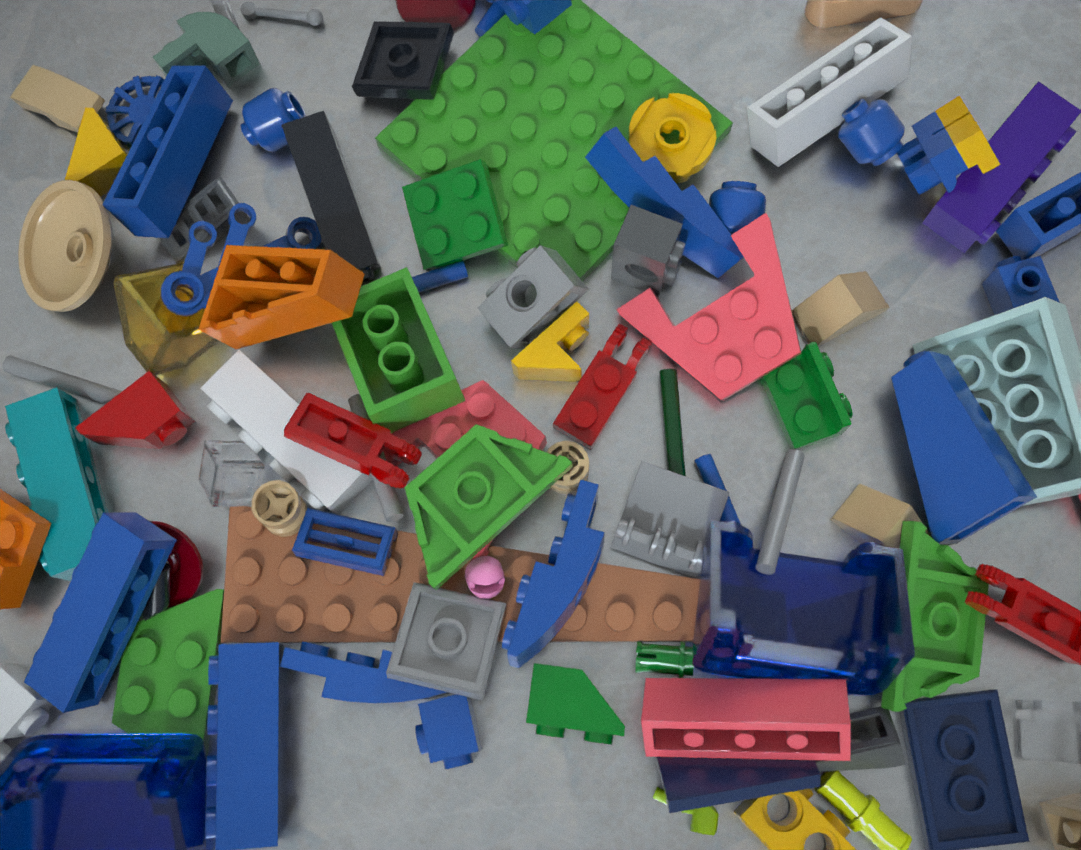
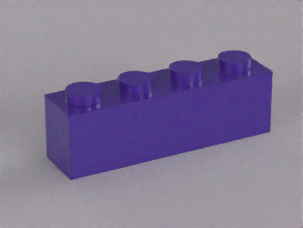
M1038 81L988 141L1001 165L985 174L981 172L978 165L962 172L956 179L955 188L950 193L948 191L944 193L922 223L964 254L975 241L984 245L1001 225V223L994 219L998 213L1003 210L1010 214L1027 193L1020 188L1026 179L1035 183L1052 163L1051 160L1045 157L1048 152L1053 149L1059 153L1077 131L1071 127V124L1080 115L1081 110Z

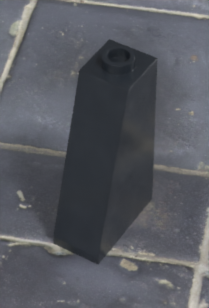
M324 110L281 124L325 249L332 250L365 274L363 282L374 278L373 271L380 269L381 265L336 134Z

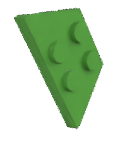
M477 424L473 426L405 487L409 507L415 521L419 546L422 548L428 572L429 584L435 590L440 588L573 467V463L567 457L561 455L557 457L533 448L531 444L521 440L500 436L496 431Z
M903 521L881 702V708L895 712L907 709L905 704L922 696L932 698L945 692L952 684L966 683L979 677L986 615L966 605L964 602L968 592L971 591L988 595L989 584L980 580L975 575L977 572L976 568L967 566L961 556L950 546L937 543L925 532L927 527L917 521Z
M215 589L167 609L147 621L143 619L137 622L122 654L112 716V724L189 774L197 776L205 775L210 742V735L207 733L208 705L215 704L217 685H209L208 683L209 655H219V644H222L221 629L224 589Z

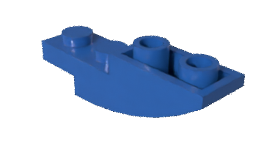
M580 480L576 495L568 493L561 517L562 521L568 522L563 538L555 536L548 563L555 566L535 562L531 576L523 575L516 597V603L522 604L518 620H509L502 640V649L508 650L509 666L520 668L538 654L557 635L586 593L604 548L605 532L590 528L598 503L599 484Z
M302 641L300 650L284 649L280 667L326 677L321 697L361 703H398L429 699L449 693L387 678L386 671L392 652L387 650L382 651L379 667L374 668L375 658L347 652L345 661L328 657L330 647Z

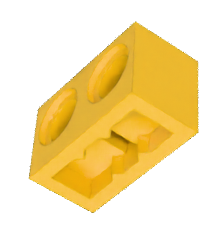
M810 789L782 793L789 801L790 810L787 817L778 822L771 821L767 813L768 802L775 795L744 800L733 811L769 850H804L806 839L813 833H822L826 841L825 850H856L845 839L850 833L845 824L830 810L827 809L822 815L812 805L809 799L814 793Z

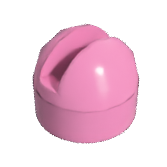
M490 556L477 557L468 564L465 570L468 588L477 597L489 599L497 596L502 591L505 575L497 559Z

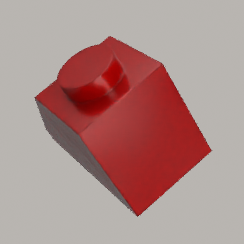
M148 371L75 428L82 436L99 445L161 449L182 439L187 433V428L196 421L167 384L151 371Z

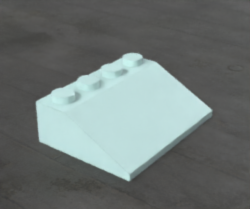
M1044 297L913 344L915 354L921 351H933L948 355L1037 495L1035 499L1023 506L1081 494V355L1066 305Z

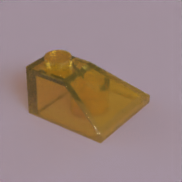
M184 262L118 275L113 281L125 345L145 371H151L154 375L188 366L219 342V340L198 330L205 309H201L196 314L190 316H181L168 310L162 301L161 287L164 280L170 274L182 271ZM186 287L178 288L175 292L177 298L181 301H189L193 298L192 291Z

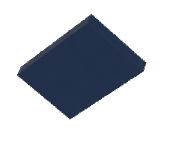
M989 689L939 695L932 698L923 697L906 703L907 709L900 711L899 715L925 850H964L1029 842L998 690Z
M656 757L669 813L821 787V774L815 760Z

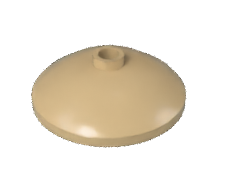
M62 180L53 183L36 198L23 223L18 251L21 279L30 298L38 306L47 310L66 312L81 306L98 289L109 267L113 246L110 217L107 209L102 205L103 201L98 193L84 183L73 180Z

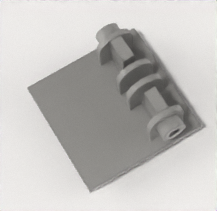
M641 461L611 548L699 579L702 569L707 564L710 555L709 549L730 492Z

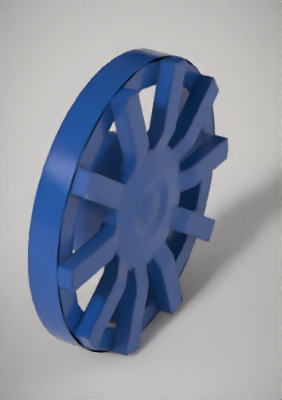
M138 75L120 88L117 86L114 89V94L108 106H106L107 122L112 133L124 145L131 148L155 100L156 93L165 80L158 75L139 77ZM151 86L148 95H145L143 87ZM134 90H136L138 96L135 99L129 95ZM123 99L130 104L129 107L119 105ZM116 114L129 115L116 122ZM134 123L128 137L121 133L120 130Z

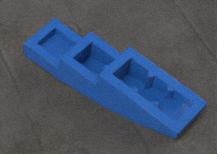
M617 127L605 132L585 156L612 191L629 208L633 205L682 223L679 241L686 243L683 255L715 277H721L744 258L733 241L731 233L694 184L681 191L657 157L653 156L643 162Z

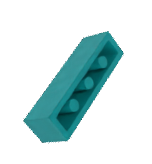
M56 387L6 405L5 409L9 422L6 423L5 430L8 439L17 450L20 463L16 465V472L21 484L27 488L31 503L28 507L52 523L39 556L41 565L49 573L50 577L71 581L73 571L80 563L92 537L93 528L99 522L102 513L109 512L88 438L82 436L75 428L83 422L77 399Z

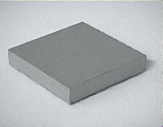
M414 582L386 671L387 678L483 700L506 612V603L442 588L435 590L432 586Z

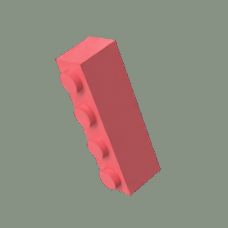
M645 679L641 725L646 757L851 761V724L846 679Z

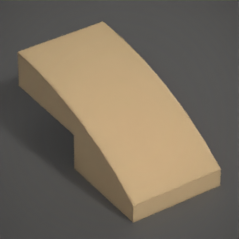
M36 65L31 66L10 96L22 108L46 115L56 125L75 132L79 131L85 107L94 108L98 113L105 102L100 95L88 88Z

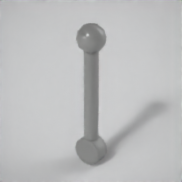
M251 1L243 3L240 9L247 20H253L257 16L305 20L314 26L320 25L323 21V15L317 9H312L309 12L260 8L256 7L255 3Z

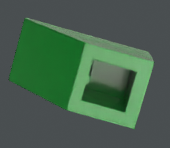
M534 663L526 723L536 724L535 734L564 738L565 729L584 731L583 741L610 745L613 743V735L624 737L625 725L582 669Z

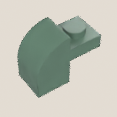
M196 12L178 19L176 22L183 34L176 40L167 43L160 52L153 56L165 77L171 66L210 67L228 88L260 64L250 41L228 18L213 12Z

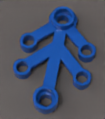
M238 203L231 208L228 216L230 228L218 267L202 275L200 273L206 250L214 246L217 232L215 227L206 221L195 222L190 227L188 234L190 246L182 271L174 272L166 277L161 287V298L168 310L177 315L190 316L206 308L226 245L243 246L247 232L253 228L256 222V212L253 207L246 203ZM245 212L250 217V222L248 224H240L235 220L234 214ZM298 217L290 223L285 236L261 247L317 249L322 241V237L314 219ZM197 230H206L210 234L211 239L205 243L199 242L195 239L194 233ZM298 232L307 234L310 243L307 245L299 244L295 239V234ZM186 287L192 291L193 298L189 301H181L175 294L176 290Z

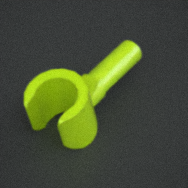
M657 787L653 798L667 805L664 790ZM714 806L681 811L692 814L690 831L711 836L716 834L719 814Z

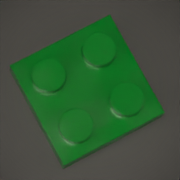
M482 159L402 187L423 270L432 271L509 246L487 163Z

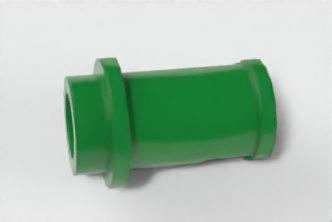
M680 641V646L637 642L635 673L679 675V678H683L684 675L693 676L694 647L685 646V642Z

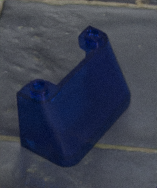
M710 521L705 533L693 637L692 664L696 669L709 674L742 679H846L847 694L873 695L887 689L913 659L915 650L903 549L886 547L876 542H866L851 550L842 562L780 552L775 573L767 575L760 573L756 569L760 549L753 548V534L749 529L735 521Z
M188 733L45 734L22 741L11 750L0 764V850H206L207 756L202 738Z

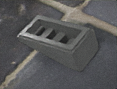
M221 176L204 187L184 205L170 237L160 238L178 266L185 262L190 246L188 240L190 229L188 225L192 222L204 221L203 215L209 212L213 218L210 224L215 227L217 232L215 243L228 235L230 228L228 216L231 208L239 202ZM223 203L226 209L219 213L216 207ZM245 212L234 214L235 220L240 224H246L250 221ZM201 229L195 235V239L205 243L211 239V236L206 230ZM178 231L182 233L187 241L182 247L179 246L173 237V234Z
M881 706L850 713L851 740L861 739L860 743L852 744L851 742V761L815 760L819 771L883 769L906 765L901 742L889 710L883 709Z

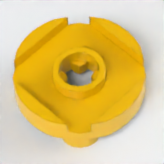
M670 93L668 98H661L654 101L655 97L642 103L634 112L629 125V144L643 162L656 156L675 183H683L691 175L702 170L713 154L716 142V129L714 131V126L711 122L712 116L704 104L685 94ZM673 129L680 132L679 140L681 142L677 144L664 142V137L660 135L662 132L670 134Z

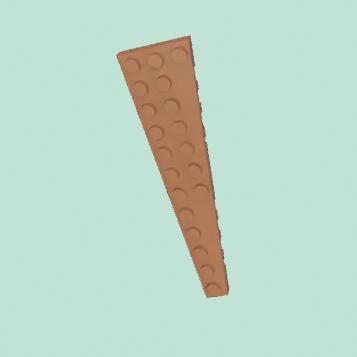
M230 504L221 643H302V641L308 643H395L413 583L431 586L427 578L428 572L417 534L397 531L396 541H393L391 546L393 550L390 559L387 558L385 575L381 576L295 556L292 549L298 533L286 537L274 535L255 518L251 507ZM313 524L312 527L313 530L343 535L375 544H380L382 540L318 524ZM307 540L306 543L372 559L376 558L374 555ZM489 546L487 556L493 557L500 562L505 575L502 591L497 596L489 598L490 600L506 603V612L498 643H502L509 620H518L522 604L516 603V597L523 575L531 576L535 562L555 566L548 563L549 555ZM472 559L440 588L476 596L468 588L465 578L466 567ZM598 563L595 574L580 603L568 621L549 643L787 641L785 594Z

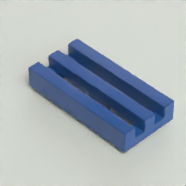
M307 508L292 551L298 557L384 576L387 569V558L390 559L393 551L391 546L393 541H396L398 532L396 527ZM313 524H318L382 540L380 544H375L343 535L313 530L312 527ZM307 540L374 555L376 558L372 559L306 543Z

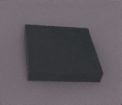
M374 21L352 84L356 96L434 100L454 36L451 24Z

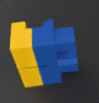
M960 95L912 125L911 127L917 137L904 144L897 152L905 167L907 176L919 195L941 182L948 193H950L956 186V176L975 165H978L983 174L1001 165Z

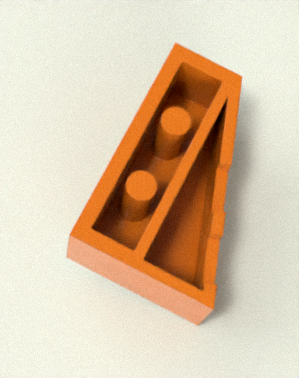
M226 245L198 330L234 349H240L350 318L353 315L365 274L332 250Z

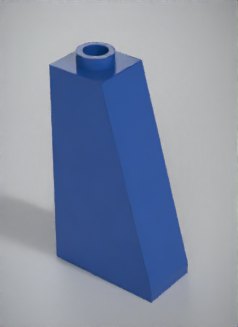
M921 351L909 357L903 363L904 368L893 375L891 379L932 538L939 544H957L1035 499L1037 495L948 355L933 351Z

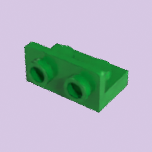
M816 342L806 344L800 355L760 378L790 449L800 450L842 435L852 424L850 418H852L853 413L850 402L844 393L838 392L832 379L834 376L832 362L826 352H820Z

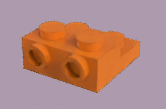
M0 489V610L21 607L52 524L2 489Z

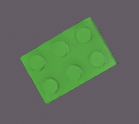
M408 267L361 286L352 317L332 322V325L367 414L373 424L381 425L391 430L392 433L464 402L463 393Z

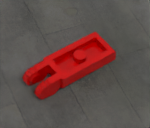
M620 323L608 338L603 350L597 352L553 422V428L590 450L597 442L636 379L637 369L652 344V341L645 337L638 341L626 365L614 359V354L625 341L628 328Z
M309 392L305 394L284 428L285 438L368 476L371 473L378 481L396 489H404L410 478L403 469L379 458L383 450L391 458L408 465H417L422 456V452L416 445H412L406 442V440L391 434V430L376 423L373 424L372 421Z
M979 564L975 575L985 583L1005 590V593L1000 603L984 593L971 591L968 592L964 602L966 605L982 614L994 617V622L1065 662L1081 665L1080 610L1024 578H1015L996 567Z

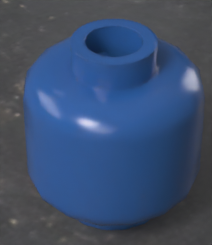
M273 87L243 105L242 116L244 123L240 127L245 138L252 146L260 145L269 152H276L288 145L281 124L305 117L306 114L297 98L290 91L283 92Z
M863 98L843 112L842 117L845 121L838 131V137L858 163H872L874 166H878L889 160L902 148L903 143L901 139L904 136L905 127L886 101L878 99L867 103Z
M744 181L723 182L721 189L714 191L710 195V207L731 235L766 213V197L763 193L757 191L755 183Z

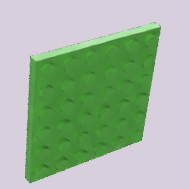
M571 0L572 5L535 35L521 23L515 25L505 14L442 73L434 100L415 99L375 139L377 145L417 181L479 159L485 161L509 245L497 249V251L518 268L516 265L517 261L528 250L534 247L538 248L540 245L554 249L578 277L584 281L613 251L615 240L629 210V207L612 191L585 158L605 132L617 127L629 143V125L637 108L655 97L654 101L668 98L670 93H681L691 96L707 107L712 116L711 122L714 126V131L716 129L715 147L731 131L733 122L581 0ZM673 129L670 134L664 132L660 134L664 137V142L677 144L681 142L679 140L680 132Z

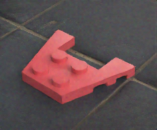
M766 213L731 235L754 272V277L676 326L651 288L616 309L620 316L722 401L801 354L773 234V227Z
M484 380L461 390L465 398L464 402L391 433L412 445H416L417 448L423 445L436 458L441 456L476 424L496 431L500 436L509 439L515 438L529 443L533 448L541 451L544 450L547 444L546 436ZM383 450L387 462L392 463L396 467L402 463V461L391 458ZM492 541L480 550L472 560L480 556H487L489 553L488 548Z

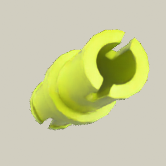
M825 771L821 775V787H815V791L821 794L846 817L845 824L852 831H861L880 850H907L909 848L912 837L879 809L880 802L871 794L865 796L839 771Z

